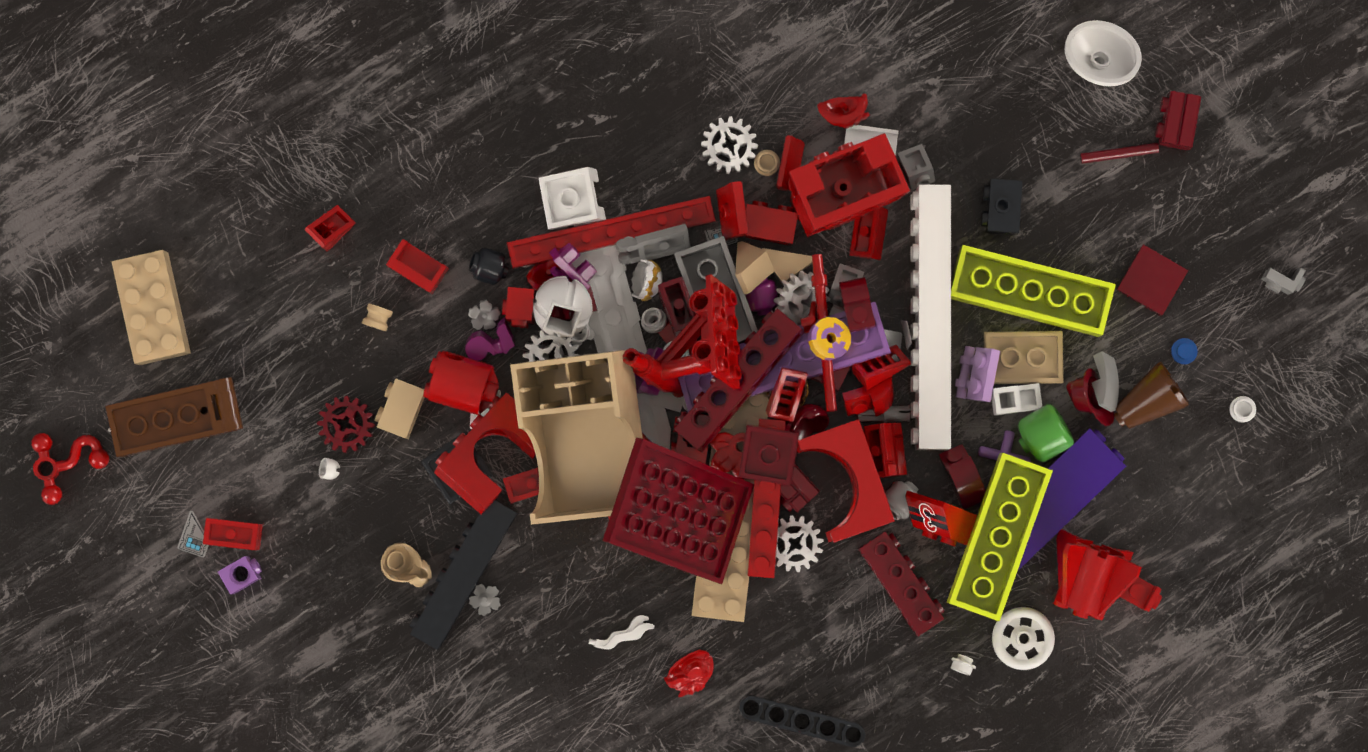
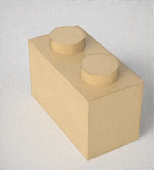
M395 379L394 383L390 382L384 396L388 398L384 408H379L375 421L379 422L377 428L409 440L425 398L423 397L424 389Z

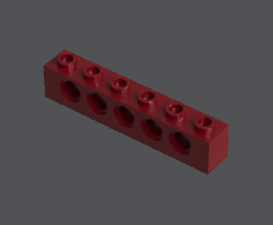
M778 308L775 312L770 311L761 322L763 326L757 333L753 331L744 341L746 345L738 355V365L741 373L744 375L740 388L734 390L714 376L710 381V388L705 393L703 391L700 392L694 399L692 409L688 413L686 411L683 412L676 420L677 426L674 430L700 452L704 451L804 334L802 328ZM777 333L778 341L773 345L766 344L767 335ZM753 353H760V362L756 365H750L748 362L749 356ZM718 393H725L727 397L725 403L720 406L715 405V396ZM701 413H708V423L699 426L697 424L698 416Z

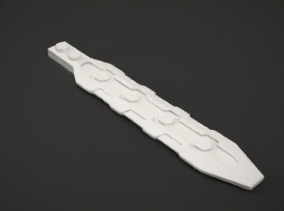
M584 222V223H580V224H575L574 227H576V226H581V225H585V224H589V223H592V222ZM616 245L580 253V256L572 265L577 268L582 262L588 260L597 271L592 279L588 281L598 310L592 313L588 322L590 328L595 331L594 341L597 352L634 348L638 352L646 354L647 349L639 324V312L636 302H633L625 274L627 269L625 264L622 265L618 260V255L621 252L616 250ZM644 393L637 394L642 433L652 443L670 450L671 428L665 408L653 405L655 396Z

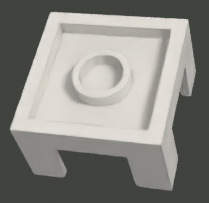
M585 167L539 178L548 229L559 231L569 228L568 226L606 220L604 208L597 204L594 182H599L597 169Z

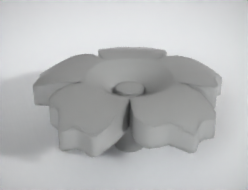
M481 300L480 308L478 306L469 308L468 316L473 318L471 320L473 328L480 330L484 327L487 330L493 329L496 326L495 321L498 320L500 315L498 307L492 308V304L488 303L487 300Z
M483 584L476 585V589L473 591L476 596L469 598V604L474 609L479 607V615L485 616L491 613V608L498 610L501 606L500 598L495 597L499 593L496 586H488L486 589Z

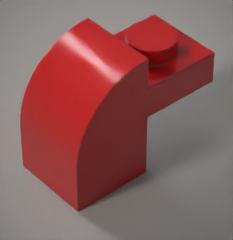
M892 376L869 390L861 387L842 393L847 416L861 414L873 409L877 417L891 407L895 395Z

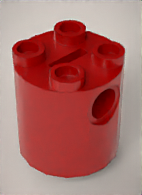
M439 351L436 358H433L429 373H432L433 376L430 383H426L423 397L428 398V401L479 415L490 406L489 403H494V398L498 393L499 382L494 371V365L451 352Z

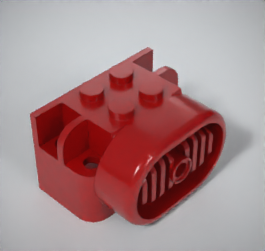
M885 133L856 145L848 142L839 146L838 150L834 151L831 155L828 151L815 156L814 160L810 161L809 164L789 171L788 185L791 191V206L793 212L798 214L797 219L801 222L807 237L854 221L871 211L901 199L910 192Z

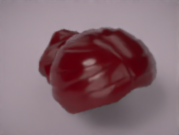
M804 404L798 407L794 422L786 421L785 431L800 433L799 440L812 433L823 432L830 420L822 407L815 404Z

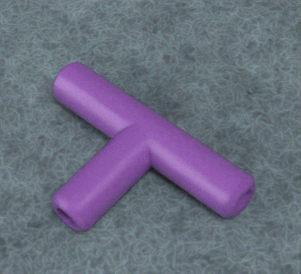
M1008 430L1004 433L1001 450L981 446L978 451L979 456L994 460L998 459L999 453H1005L1031 462L1030 457L1011 453L1015 433Z

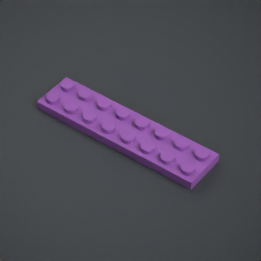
M876 302L871 303L876 327L850 332V347L843 356L832 360L833 371L891 353ZM845 311L828 316L843 321L848 327ZM804 333L750 397L773 390L782 367L807 372V379L823 374L822 360L810 349L808 333ZM778 334L767 335L766 344H775L778 341ZM745 343L739 344L740 351L745 347ZM751 354L748 359L749 364H758L761 360V354ZM711 372L701 375L694 373L678 377L688 412L694 406L693 401L702 391L705 393L710 388V381L714 377ZM742 373L741 379H739V383H740V384H741V383L743 382V380H744V375H743V373ZM786 376L785 380L798 382L799 378ZM718 393L715 396V405L720 406L725 403L727 398L725 393Z

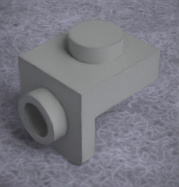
M1270 268L1265 271L1261 280L1266 282L1265 286L1276 293L1282 291L1289 295L1301 289L1306 280L1303 277L1306 270L1303 268L1297 269L1290 279Z

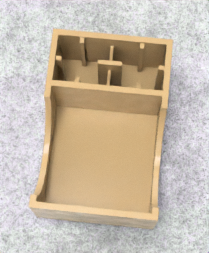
M627 349L510 365L518 428L523 429L528 434L533 444L539 471V494L536 507L530 514L531 525L611 516L636 437L643 439L633 368L623 361V359H626L623 357V354Z

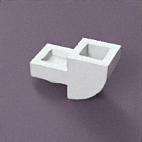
M1039 383L993 388L991 399L994 415L1033 411L1042 407Z

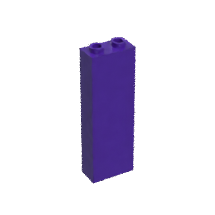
M1086 429L1074 441L1072 447L1061 453L1046 467L1053 470L1018 570L1126 467L1122 462L1124 457L1115 448L1110 450L1104 444L1106 438L1098 430Z

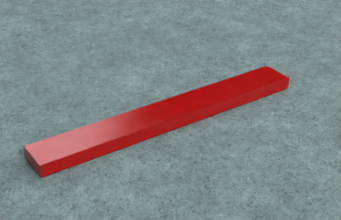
M710 196L507 242V248L512 268L514 269L553 260L549 252L553 248L559 251L568 243H571L579 253L614 246L618 240L628 236L635 238L636 236L686 224L688 229L713 223L716 220Z

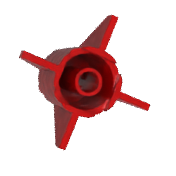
M1061 529L1056 538L1059 588L1053 604L1064 609H1068V607L1074 609L1072 614L1080 618L1088 619V616L1103 620L1108 608L1139 577L1142 567L1130 562L1134 552L1113 549L1103 544L1099 546L1093 544L1094 541L1082 539Z

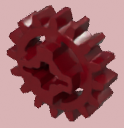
M345 396L343 402L336 397L334 398L335 405L332 406L326 403L328 411L319 412L324 419L317 422V425L323 426V430L318 434L320 436H327L324 441L325 445L333 442L332 450L336 451L339 446H342L343 453H347L348 447L351 446L353 451H358L357 444L360 443L366 446L365 436H373L368 432L369 428L375 427V424L370 423L368 420L373 417V413H365V410L368 408L367 404L358 406L360 399L355 398L351 403L349 396ZM348 407L345 413L333 414L339 408ZM357 412H359L362 417L363 427L358 425L356 416L358 414ZM349 417V423L356 427V430L346 428L342 431L343 426L336 419L347 420ZM329 422L335 427L334 437L330 432ZM351 434L359 435L352 441L344 442L347 436Z

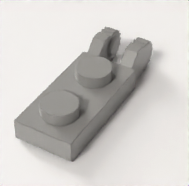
M686 224L636 236L635 238L628 236L624 239L621 238L616 243V250L621 252L618 255V260L622 265L640 262L641 259L653 260L691 248Z

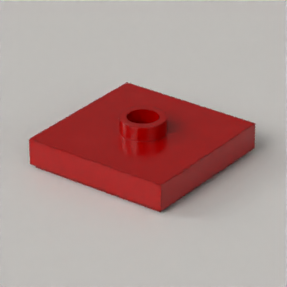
M741 181L731 182L716 190L721 231L725 241L734 240L749 232Z

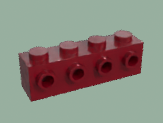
M883 531L858 548V550L915 635L919 637L944 620L941 614L945 611L937 599L932 601L927 594L930 588L922 577L917 579L912 570L915 566L907 555L902 557L897 549L901 545L893 533L888 535L886 531Z

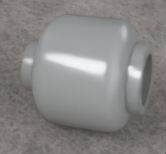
M895 481L885 492L895 520L910 517L905 495L907 491L914 493L918 491V488L910 481H905V483Z

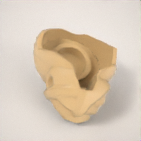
M395 543L385 550L380 563L381 571L386 578L395 582H409L415 587H422L432 579L430 565L421 559L413 547L406 543Z

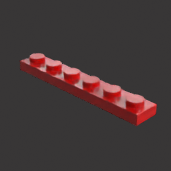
M759 418V426L785 430L786 420ZM759 480L754 481L748 576L775 578L781 484Z

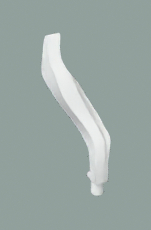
M639 615L633 618L626 630L614 631L606 640L589 639V644L601 649H612L619 642L641 638L645 631L654 629V625L643 623V621L649 620V617Z

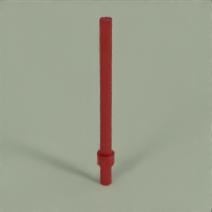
M822 254L812 255L813 276H811L812 287L815 288L817 318L820 320L828 317L825 290L828 283L827 275L824 274ZM827 335V341L830 342V335ZM821 359L826 412L837 411L833 364L832 360Z

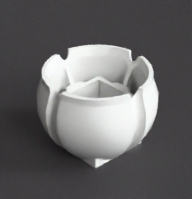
M566 276L554 277L544 282L536 292V298L533 303V316L538 326L547 334L552 335L555 333L560 338H573L574 335L581 332L587 326L593 311L592 299L584 285L576 279L569 282ZM554 305L575 311L572 320L565 321L551 317Z

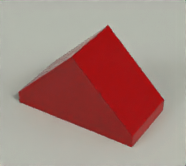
M336 205L308 225L305 231L328 252L355 225V222Z

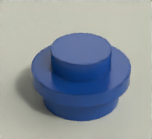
M1179 339L1171 347L1172 358L1179 364H1189L1197 357V346L1190 339Z

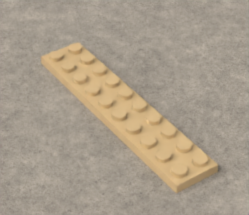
M767 392L749 397L719 433L727 432L735 435L742 432L746 433L747 424L759 426V418H768L766 412L769 401L766 395ZM738 442L737 446L741 451H743L744 442ZM712 446L709 466H711V460L717 452ZM732 470L729 471V472H726V473H728V474L734 476ZM747 478L744 479L745 481L754 484L755 480ZM754 487L723 584L714 583L696 576L692 616L744 622L749 583L748 565Z

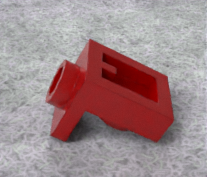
M1138 577L1120 598L1144 611L1150 612L1151 608L1156 609L1162 599V595H1160L1162 589Z

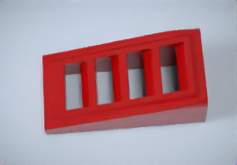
M897 345L890 347V354L852 365L853 374L866 390L871 389L911 365V361ZM896 355L900 361L895 362L892 356ZM887 360L890 365L886 366L883 361Z
M781 368L766 408L768 417L794 422L808 376L807 372ZM786 376L799 378L798 382L785 380ZM783 386L795 387L794 391L783 389ZM781 394H785V395H789V396H792V397H791V399H788V398H783V397H780V396H781ZM778 402L788 404V407L778 406Z

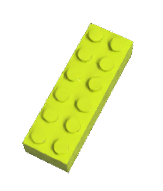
M962 245L959 249L951 281V299L1100 337L1104 333L1116 284Z
M999 453L946 603L1000 621L1053 470L1005 453Z

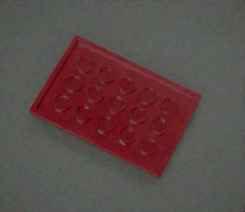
M636 437L602 541L722 585L754 484Z

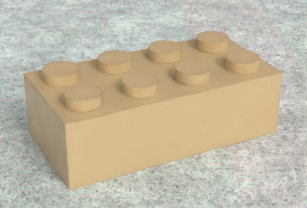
M159 250L112 261L134 364L144 365L191 354L168 252Z

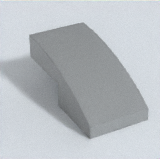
M1101 351L1093 356L1100 379L1092 382V386L1099 406L1113 412L1116 410L1119 395L1118 371L1115 359Z

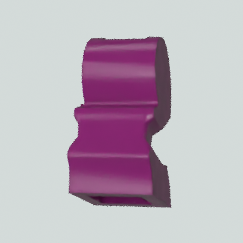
M505 317L497 325L496 333L499 336L497 339H492L482 330L476 331L468 337L465 351L469 358L482 360L488 352L493 356L499 353L507 354L515 346L514 336Z

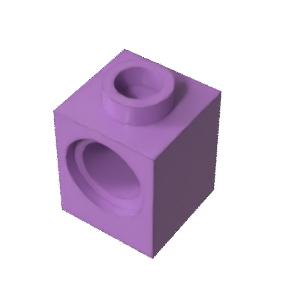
M244 556L218 571L230 595L262 579L259 574L262 572L259 563L255 558L251 559L249 556ZM240 566L245 567L248 571V577L245 581H240L236 577V570Z

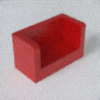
M405 239L401 240L386 264L389 268L432 295L449 270L446 265L441 264L414 247Z
M206 518L203 544L260 550L263 524Z

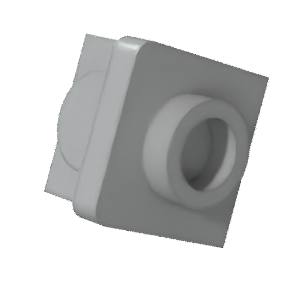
M922 144L898 153L911 190L917 189L919 185H930V183L935 182L932 164Z
M839 264L828 295L830 298L828 302L844 308L839 282L862 278L864 272Z

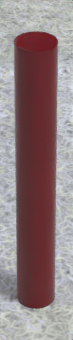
M1158 143L1080 153L1081 164L1154 154L1159 153Z

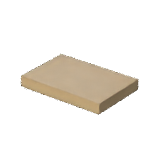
M1063 331L983 332L984 348L1000 351L994 384L1064 383Z

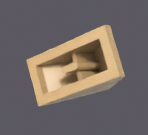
M742 241L737 243L735 275L743 293L748 294L775 270L765 250Z
M762 248L767 252L775 270L773 274L781 285H783V279L787 282L790 280V274L797 275L812 264V256Z

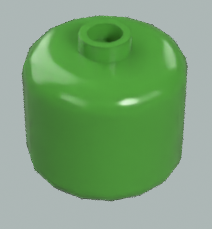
M1046 404L1019 420L1018 429L1022 436L1019 442L1026 453L1031 452L1035 459L1040 462L1049 461L1068 450L1074 444V439L1058 410L1051 404Z

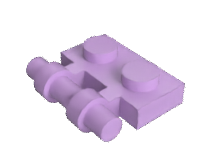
M965 346L964 356L960 357L959 364H962L959 379H956L955 387H957L956 398L983 402L991 401L1000 355L999 350L976 347L975 351L974 347Z

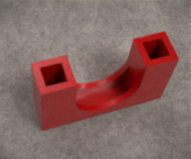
M507 392L501 398L496 396L494 403H489V411L483 417L479 414L470 424L472 430L467 435L461 433L453 442L455 448L450 453L445 451L435 462L438 466L434 473L481 515L499 496L502 489L478 468L474 459L475 444L486 436L500 435L510 439L532 459L536 456L528 434L523 429L518 428L515 399Z

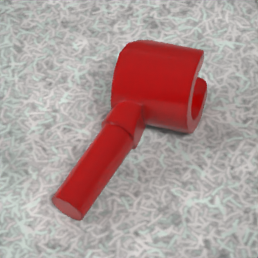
M816 301L811 302L809 316L800 319L805 334L809 333L811 326L817 322Z

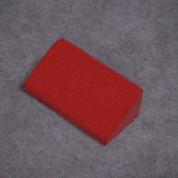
M787 135L785 138L776 184L778 190L791 192L788 185L789 171L801 166L805 145L802 140Z
M881 207L863 217L855 219L849 256L881 260L888 209Z

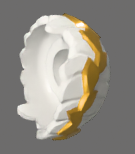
M641 259L633 271L631 281L634 293H632V296L642 301L652 299L658 293V285L663 280L661 268L653 260Z

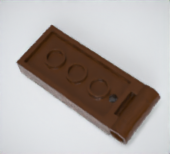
M232 377L105 406L116 457L119 458L243 429ZM205 407L208 409L206 414L203 413Z

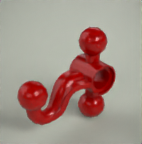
M38 433L31 441L33 450L39 454V459L34 463L33 471L39 479L44 480L45 487L41 492V497L49 505L57 504L62 498V491L55 485L54 479L58 477L60 471L69 470L78 463L83 446L88 445L92 449L89 454V463L92 467L102 469L109 463L108 452L102 449L100 441L91 435L78 437L71 446L68 459L62 461L50 458L49 450L52 447V439L48 434ZM44 462H51L53 465V472L49 476L41 474L40 467Z

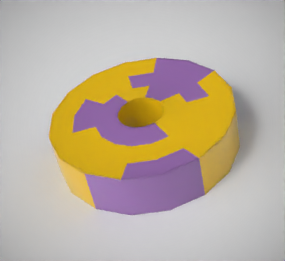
M826 317L818 320L811 326L808 333V343L810 349L817 357L823 360H834L843 356L848 351L851 344V334L843 321L834 317ZM827 335L832 337V343L827 341Z

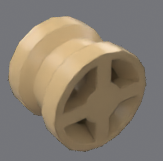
M368 303L367 317L363 318L362 324L387 331L388 326L386 323L393 312Z

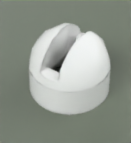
M323 458L319 466V477L328 480L335 479L339 475V472L336 471V469L340 468L339 463L333 459Z

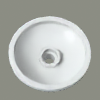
M1098 20L1083 22L1070 31L1065 42L1066 59L1072 69L1082 78L1094 84L1102 86L1122 85L1134 78L1141 66L1142 56L1136 40L1126 30L1113 23Z

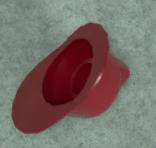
M1088 368L1084 376L1067 383V391L1078 411L1091 412L1101 424L1110 426L1114 421V411L1110 412L1099 406L1092 386V382L1099 378L1092 368Z

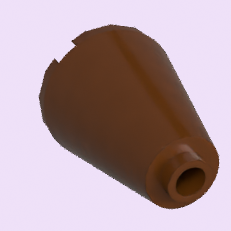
M1159 362L1117 404V412L1113 415L1121 427L1127 425L1130 429L1181 410L1190 404L1178 384L1171 377L1169 371L1162 362Z

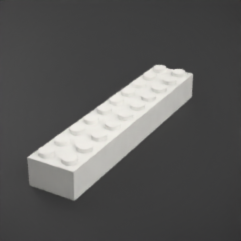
M919 185L910 196V210H915V218L910 222V235L915 236V244L910 248V261L915 262V270L910 274V287L915 288V296L910 300V313L915 314V323L910 325L911 340H915V349L910 351V366H915V375L910 378V392H915V402L910 404V418H915V428L910 430V444L915 445V450L951 449V185Z

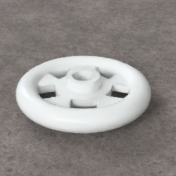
M1018 607L1005 612L1001 616L1000 621H997L992 633L994 651L998 658L1011 668L1018 670L1036 668L1048 659L1054 648L1055 635L1050 621L1044 614L1033 608ZM1020 618L1032 619L1031 627L1020 626ZM1007 625L1014 627L1010 638L1003 635ZM1042 629L1044 641L1037 642L1035 630ZM1023 633L1028 635V641L1025 644L1019 641V637ZM1010 644L1018 650L1014 657L1006 651ZM1035 647L1038 654L1028 659L1025 652Z

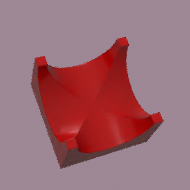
M859 419L798 440L797 454L814 451L833 457L845 468L852 483L853 497L851 507L839 525L825 532L828 542L833 541L834 543L895 521Z

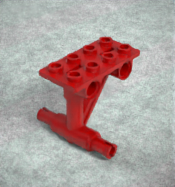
M706 275V288L694 292L689 299V306L696 315L663 353L655 359L649 354H640L636 349L629 348L623 354V357L626 358L623 359L624 363L630 365L633 368V372L642 378L647 385H652L664 393L670 392L677 398L684 396L678 377L694 373L701 375L711 372L712 375L734 390L739 389V379H741L742 373L738 365L740 346L736 333L739 324L735 316V306L737 305L735 292L713 275ZM701 335V340L697 341L692 348V355L682 357Z

